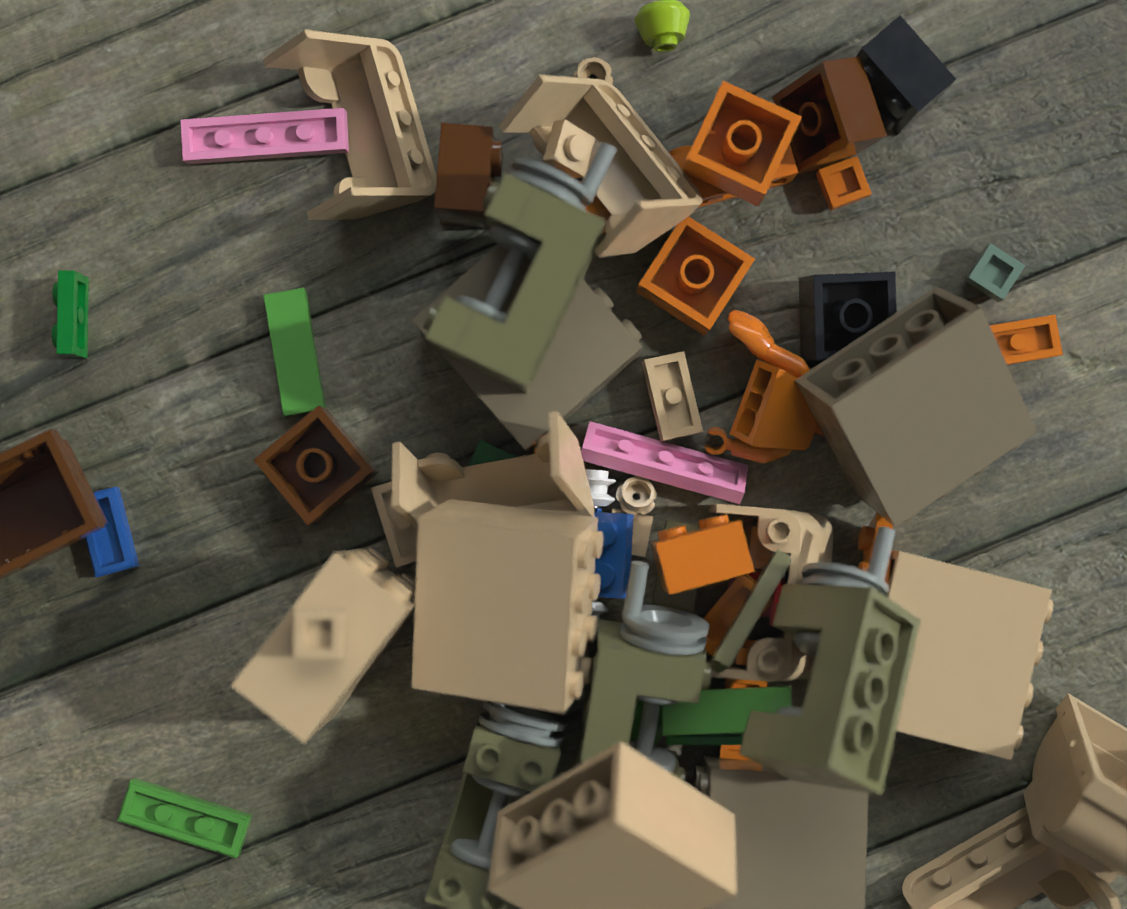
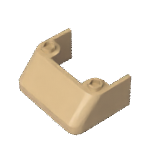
M304 30L263 59L265 67L297 70L302 88L308 96L317 102L331 103L332 109L344 108L347 112L349 153L345 154L352 177L344 178L335 185L334 197L307 211L309 220L359 219L421 201L436 192L437 176L403 59L392 43L384 39Z
M539 75L499 125L503 132L529 133L534 139L533 144L535 148L544 155L554 121L567 120L595 138L586 173L601 142L616 148L615 156L596 193V196L612 215L604 224L607 233L606 237L593 250L598 257L630 254L639 251L689 217L703 202L702 195L622 93L605 80Z
M557 411L549 412V431L536 441V453L461 467L457 461L451 459L447 454L432 453L423 459H417L401 442L392 443V507L417 530L420 516L449 499L595 517L594 503L578 439Z
M724 504L709 505V513L758 517L757 536L760 543L766 549L773 552L779 549L784 553H791L789 571H786V584H799V581L803 579V566L808 563H832L833 527L829 520L820 514ZM782 631L781 639L762 638L754 642L747 653L746 665L732 663L728 669L720 674L711 669V677L766 682L809 679L812 675L816 657L798 649L795 646L794 638Z
M1026 807L914 870L905 878L902 886L903 895L910 909H1014L1044 892L1053 905L1060 909H1079L1092 901L1098 909H1121L1117 894L1106 881L1033 838Z

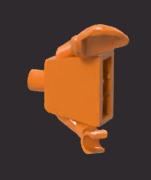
M739 310L731 311L728 315V322L730 323L728 327L729 332L743 342L748 350L759 360L755 362L729 433L736 438H728L726 431L720 427H711L707 430V433L721 436L723 443L719 446L705 444V449L712 455H719L725 450L732 451V456L759 463H768L785 457L792 450H806L810 446L814 434L824 436L795 382L796 379L810 371V368L803 358L776 345L767 327L759 319Z

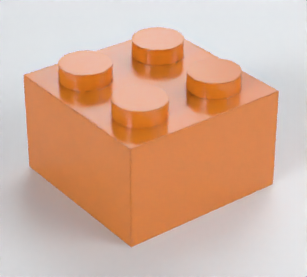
M722 81L682 170L697 179L759 206L767 193L802 117Z
M687 217L676 225L638 284L636 293L705 336L755 261V258L691 217Z
M721 514L699 520V529L687 532L686 526L680 525L658 531L659 539L651 541L650 545L663 591L670 595L755 572L741 520H729L727 514Z

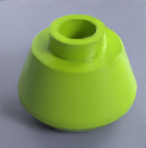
M654 1L640 8L634 18V23L647 46L653 47V50L656 52H669L675 50L678 47V43L684 40L690 19V11L680 1Z

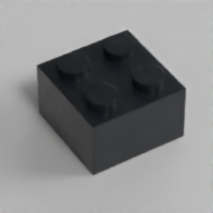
M901 15L865 44L856 56H861L864 70L866 71L884 128L887 130L892 129L896 135H899L933 106L956 80L953 74Z
M896 271L820 274L798 278L801 358L804 360H826L896 314Z

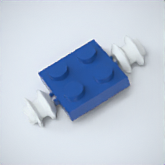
M585 470L594 503L595 517H598L597 531L603 533L602 552L599 558H595L594 574L600 575L598 597L626 599L631 568L634 514L602 512V508H598V506H608L615 501V498L607 494L608 485L615 483L616 480L608 479L609 471ZM592 601V616L600 619V615L608 612L609 609L601 602Z

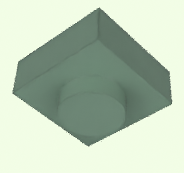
M990 243L985 246L964 281L995 301L1000 302L1004 300L1026 265Z

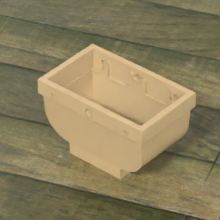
M1068 693L1056 707L1058 716L1041 742L1033 765V781L1025 789L1023 795L1033 838L1110 884L1118 874L1127 878V728Z

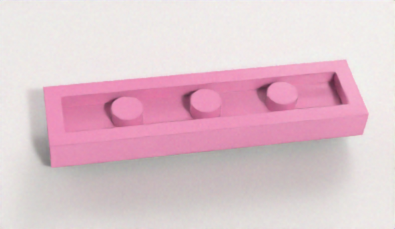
M344 108L180 120L183 161L187 164L349 153L347 112Z
M589 421L581 450L583 461L712 496L717 499L737 504L741 503L745 493L748 465Z

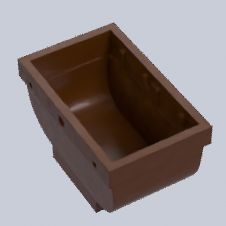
M49 429L0 454V580L84 539L86 536L104 528V525L108 523L70 443L61 438L58 430Z

